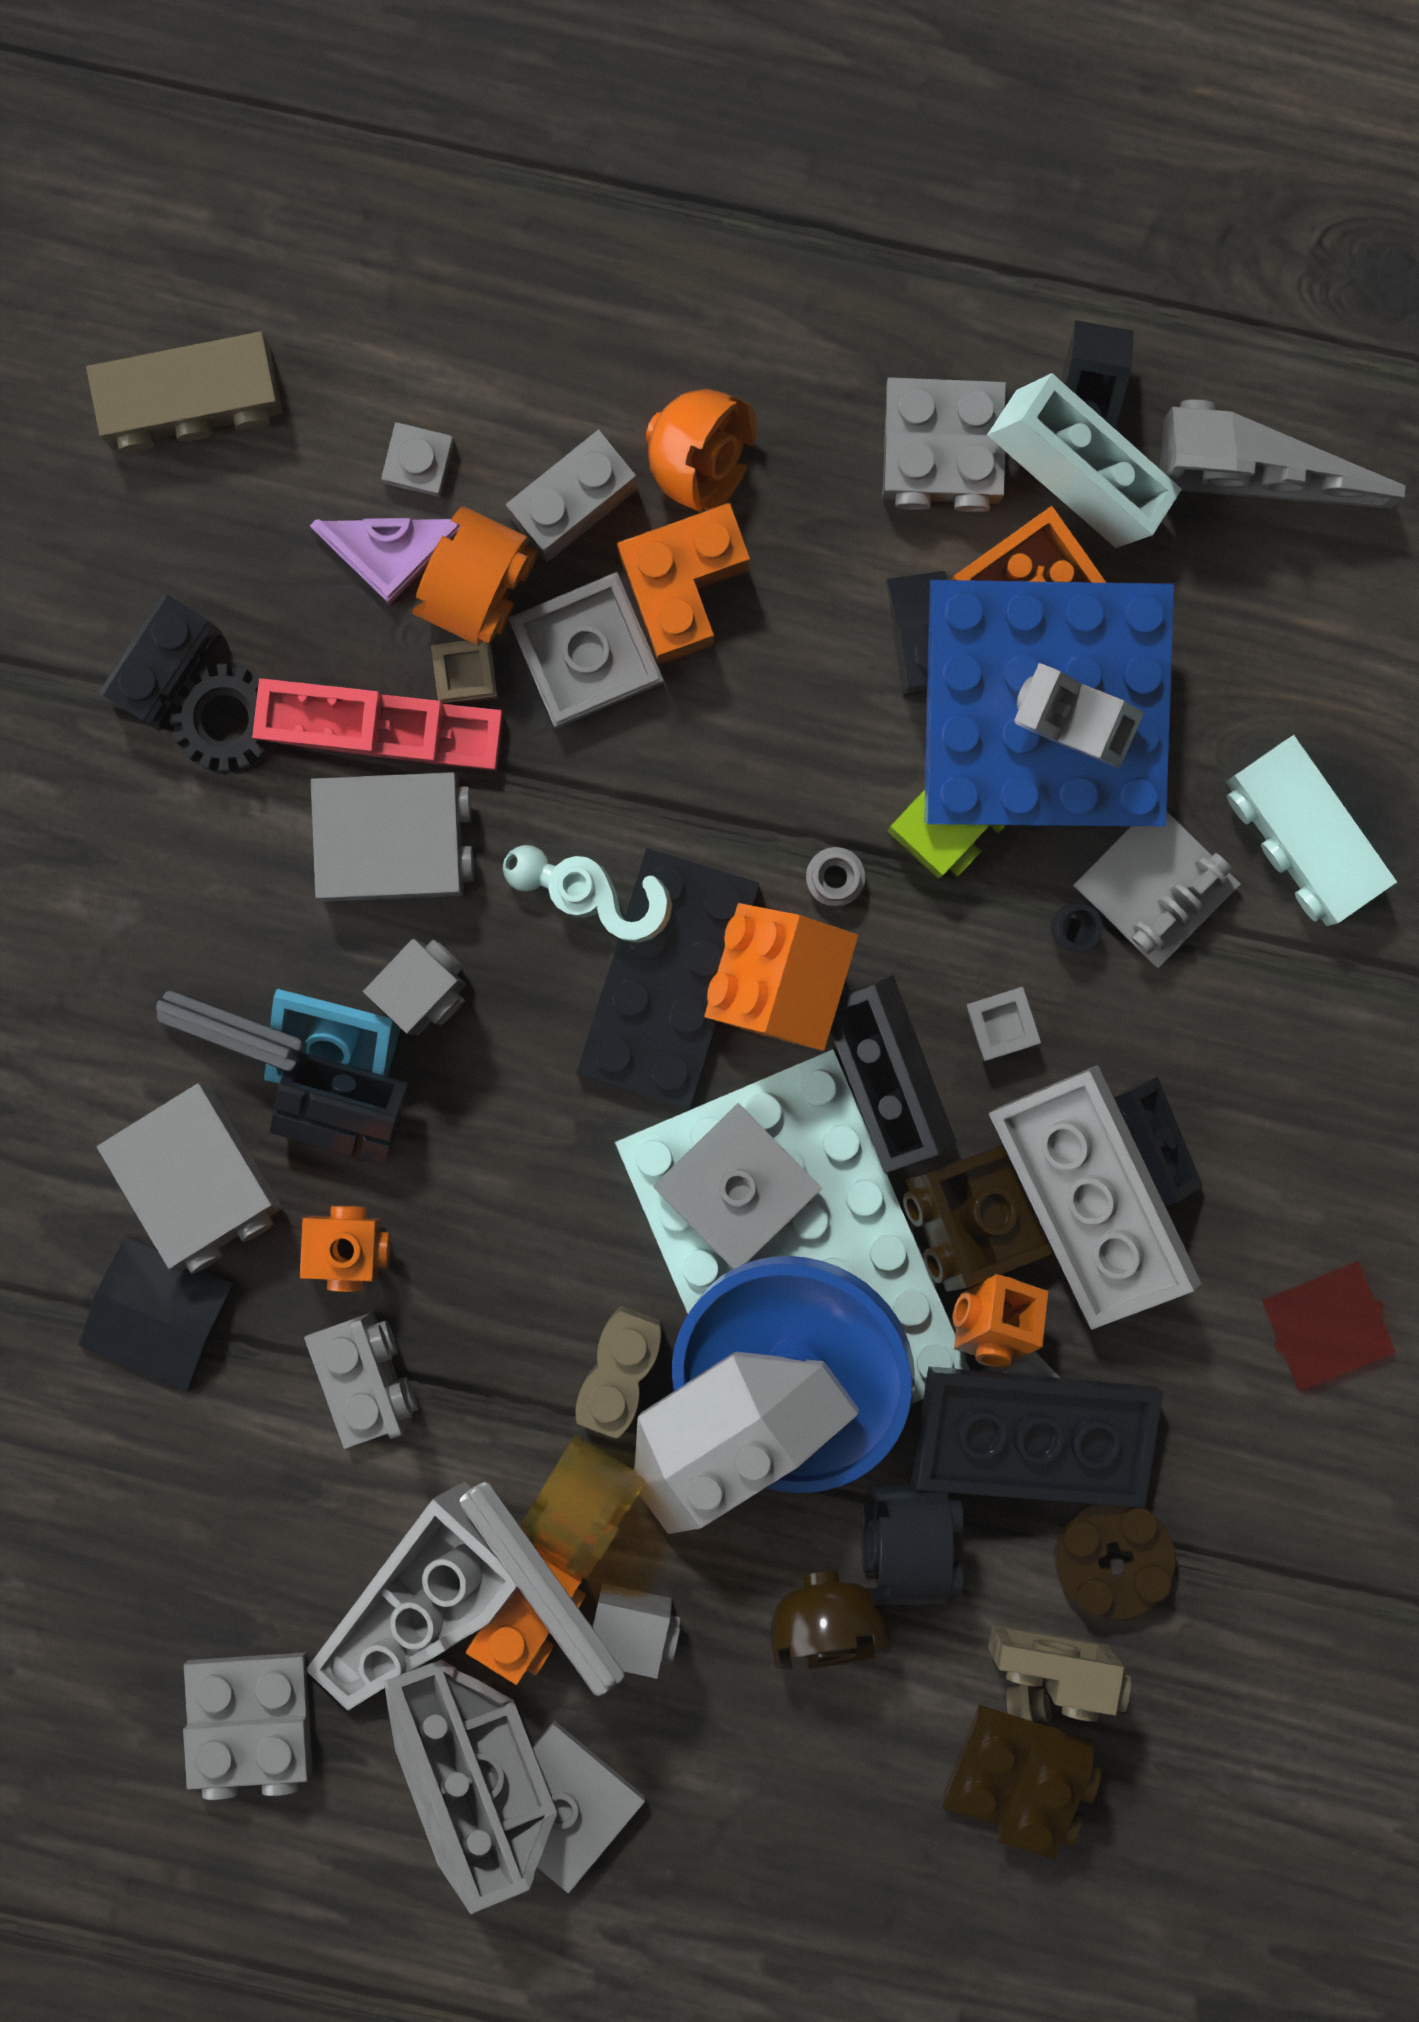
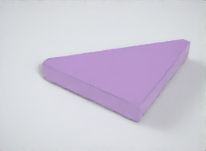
M411 518L363 519L356 521H321L316 519L310 525L312 530L389 605L427 567L441 536L443 535L453 540L461 526L452 522L451 519L411 520Z

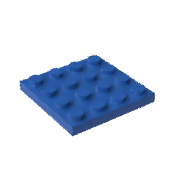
M930 580L924 823L1166 827L1174 584ZM1039 663L1059 670L1086 686L1122 699L1144 712L1120 769L1015 724L1016 721L1014 720L1018 713L1017 699L1024 682L1029 677L1034 676Z

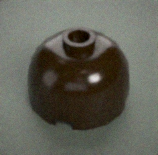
M823 1571L803 1576L804 1587L784 1596L776 1606L771 1621V1646L774 1667L776 1669L793 1670L791 1659L807 1657L809 1669L872 1659L874 1658L873 1646L885 1654L892 1650L889 1626L883 1606H873L871 1591L861 1584L840 1582L838 1571Z

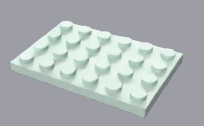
M833 1049L615 1142L687 1313L690 1312L697 1299L711 1284L733 1269L653 1188V1185L739 1103L822 1188L747 1263L778 1256L807 1257L836 1265L854 1274L872 1287L894 1311L909 1340L915 1368V1390L912 1404L924 1398L928 1366L970 1370L963 1352L954 1349V1331L931 1277L926 1270L920 1251L888 1176L883 1171L870 1134Z

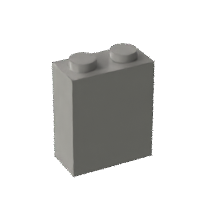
M454 772L311 779L316 899L322 902L464 896L463 882L474 881L472 846H462L461 823L471 822V796L469 787H459V778Z
M200 1083L192 1086L96 1146L168 1269L184 1271L188 1268L191 1274L204 1270L223 1256L219 1248L238 1236L242 1242L259 1236L273 1226L274 1223L270 1216L283 1209L213 1090Z

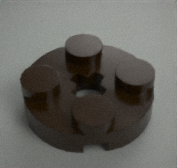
M1084 1504L1070 1517L1071 1520L1064 1526L1061 1536H1058L1054 1548V1564L1060 1584L1067 1595L1081 1609L1090 1615L1100 1616L1105 1619H1129L1147 1612L1169 1594L1171 1579L1175 1571V1549L1171 1536L1164 1524L1148 1509ZM1117 1542L1121 1551H1130L1131 1559L1123 1564V1572L1113 1574L1109 1567L1100 1568L1098 1558L1107 1555L1106 1545Z

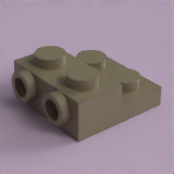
M992 1624L988 1649L998 1669L1007 1671V1680L1028 1686H1042L1043 1683L1054 1704L1063 1706L1062 1714L1074 1719L1098 1721L1099 1713L1116 1716L1117 1711H1126L1130 1698L1131 1676L1123 1674L1124 1666L1109 1645Z

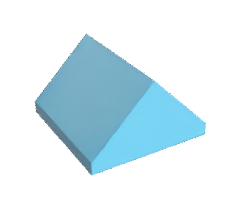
M280 989L276 990L273 997L270 1027L305 1040L307 1043L306 1053L388 1077L400 1032V1027L391 1018ZM266 1064L264 1080L279 1084L284 1070Z

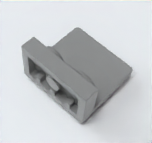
M374 1311L304 1337L344 1449L387 1433L390 1439L404 1434L413 1423L412 1412L418 1410V1405L408 1378H397L391 1359L392 1356L398 1354L393 1333L386 1320L378 1323Z

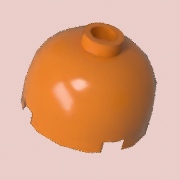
M701 389L680 395L671 401L662 412L656 413L648 425L646 443L648 444L650 472L663 493L678 503L699 512H703L702 508L711 510L722 506L732 496L747 469V466L742 463L736 465L742 453L743 444L754 448L757 417L752 405L723 392Z

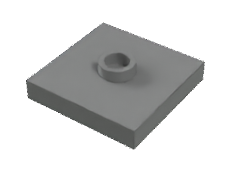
M617 572L508 618L555 729L664 683Z
M739 1103L653 1185V1188L732 1269L746 1264L822 1189Z
M554 1720L532 1747L557 1812L537 1868L569 1893L645 1802V1796Z

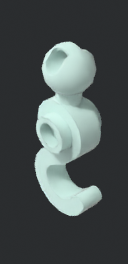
M522 845L514 848L504 859L503 873L511 887L525 892L535 890L540 886L548 888L551 900L557 908L571 916L582 918L598 913L600 921L608 932L624 941L639 943L653 939L663 931L670 919L672 903L669 891L661 880L654 876H647L643 880V888L649 900L648 912L639 921L627 922L621 915L618 895L608 873L593 860L587 857L574 856L564 859L557 866L548 864L547 857L542 850L531 845ZM517 857L516 867L510 870V860Z

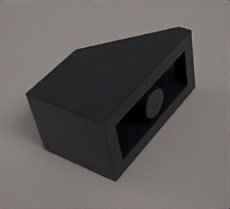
M1075 320L1061 382L1116 430L1132 368L1134 331Z
M945 571L889 578L886 580L903 697L927 693L930 580H947Z

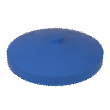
M797 1256L770 1257L743 1264L718 1278L703 1292L688 1313L678 1333L672 1359L674 1391L732 1353L744 1352L780 1356L803 1362L806 1359L824 1361L860 1409L856 1417L798 1468L767 1486V1489L790 1493H813L840 1487L858 1479L880 1463L890 1452L908 1418L915 1390V1368L911 1346L905 1330L888 1303L872 1287L854 1274L836 1265Z

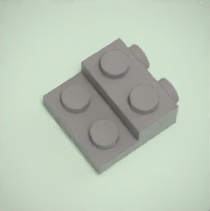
M888 378L886 384L882 499L895 500V507L905 510L931 508V501L954 502V509L962 512H985L990 510V504H1000L1004 495L1005 451L989 438L987 434L1005 408L1006 382Z
M306 1652L187 1660L184 1663L187 1725L183 1729L187 1789H202L203 1799L219 1800L237 1796L238 1786L261 1785L263 1795L280 1796L297 1792L298 1782H307L313 1772Z

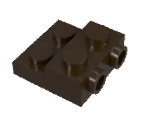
M1003 1144L906 1179L910 1192L905 1193L903 1198L906 1214L915 1226L923 1227L930 1246L924 1252L926 1270L936 1283H943L946 1292L968 1288L996 1274L1001 1275L1054 1254L1053 1248Z
M979 1705L945 1788L942 1809L999 1826L998 1843L1055 1860L1061 1845L1068 1847L1075 1845L1082 1822V1812L1077 1811V1807L1080 1801L1091 1804L1099 1787L1101 1768L1093 1766L1094 1740Z

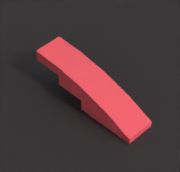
M259 678L252 738L359 755L497 771L504 713L502 710L442 704L441 701L382 695L378 691Z

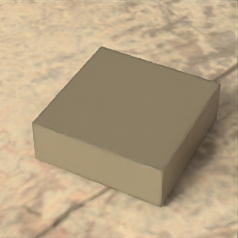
M466 640L431 645L438 701H441L442 704L453 705L498 699L491 643L488 644L483 641L478 646Z

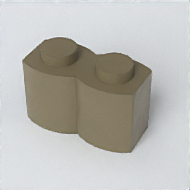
M624 1306L619 1307L612 1314L599 1340L597 1364L587 1375L577 1398V1424L615 1439L625 1432L637 1410L641 1391L640 1380L650 1371L659 1352L662 1336L661 1320Z

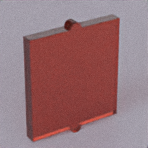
M1358 1261L1261 1300L1277 1338L1273 1346L1275 1350L1283 1353L1298 1391H1303L1396 1353L1380 1315V1312L1383 1310V1304L1380 1301L1374 1300Z

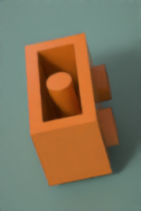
M533 1540L532 1544L579 1608L586 1593L578 1589L584 1571L536 1540ZM518 1588L496 1618L476 1631L470 1641L466 1654L517 1685L525 1671L534 1676L537 1675L552 1651L554 1644L546 1640L550 1633Z

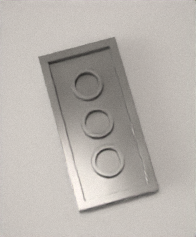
M1098 1065L997 1107L989 1113L1091 1330L1194 1292L1202 1284Z

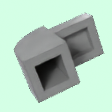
M1039 663L1034 676L1029 677L1021 687L1017 699L1018 713L1014 721H1016L1015 724L1033 733L1120 769L1144 712L1122 699L1086 686L1059 670Z

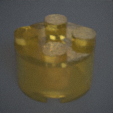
M575 1434L520 1527L542 1557L573 1576L577 1574L586 1580L597 1561L604 1555L619 1529L617 1527L625 1512L632 1506L646 1481L637 1475L634 1469Z

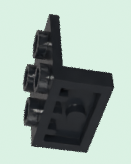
M1158 1077L1139 1083L1113 1097L1165 1207L1178 1203L1203 1186Z

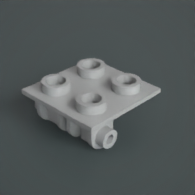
M1166 811V827L1131 826L1073 886L1156 968H1159L1241 883L1230 874L1232 867L1220 855L1215 853L1212 856Z

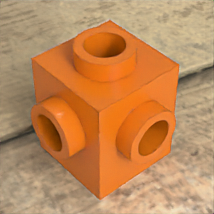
M331 1206L330 1216L304 1217L302 1219L300 1278L326 1279L327 1290L363 1291V1281L376 1280L379 1278V1268L389 1267L391 1250L390 1232H381L380 1218H366L367 1207ZM342 1239H347L352 1243L354 1247L352 1258L342 1254L340 1250Z
M996 1274L962 1292L953 1310V1324L956 1327L954 1349L976 1356L975 1360L984 1366L1002 1368L1010 1366L1012 1362L1042 1348L1048 1291Z

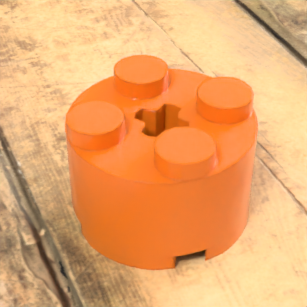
M461 506L451 519L452 522L461 525L453 540L443 535L441 536L426 567L416 594V598L423 602L415 606L412 613L479 646L483 641L490 644L496 634L501 635L509 622L508 618L512 616L515 608V603L507 598L511 590L515 589L519 580L525 582L534 566L539 550L529 545L528 536L474 510Z

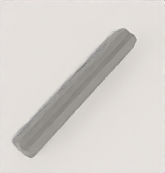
M487 1482L480 1483L468 1490L459 1501L461 1508L590 1690L596 1696L604 1695L612 1690L625 1677L624 1671L495 1490Z

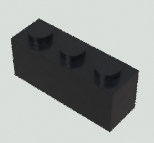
M894 975L841 994L830 1031L884 1173L939 1155L954 1144L956 1139Z

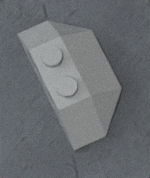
M734 1352L640 1413L637 1424L633 1487L668 1534L700 1529L798 1468L856 1417L860 1409L824 1361L806 1359L803 1362L780 1356Z
M442 1659L386 1680L384 1687L396 1755L436 1862L469 1913L474 1914L529 1891L557 1812L514 1700L483 1682L456 1670V1667Z

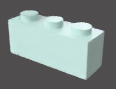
M1052 373L1017 389L987 434L989 438L1115 548L1153 535L1182 490Z
M1294 735L1225 781L1232 791L1227 795L1232 809L1245 824H1249L1252 821L1255 823L1266 839L1261 844L1264 854L1277 871L1282 873L1287 870L1300 888V890L1295 892L1296 899L1313 921L1316 922L1321 918L1326 926L1337 924L1397 883Z

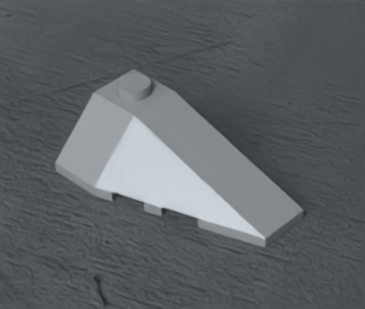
M1182 401L1180 407H1172L1163 420L1160 470L1182 488L1181 491L1392 509L1405 498V485L1234 412L1216 410V404L1211 401Z
M462 1482L432 1499L306 1668V1671L347 1710L384 1689V1682L386 1680L416 1669L492 1622L518 1589L515 1582L460 1506V1499L471 1489L466 1482Z

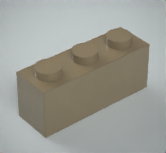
M262 331L86 366L99 436L110 448L118 447L119 452L122 453L148 450L154 447L153 440L175 435L178 441L204 439L212 435L211 428L234 424L235 429L238 430L256 429L270 423L269 417L283 414L271 348Z

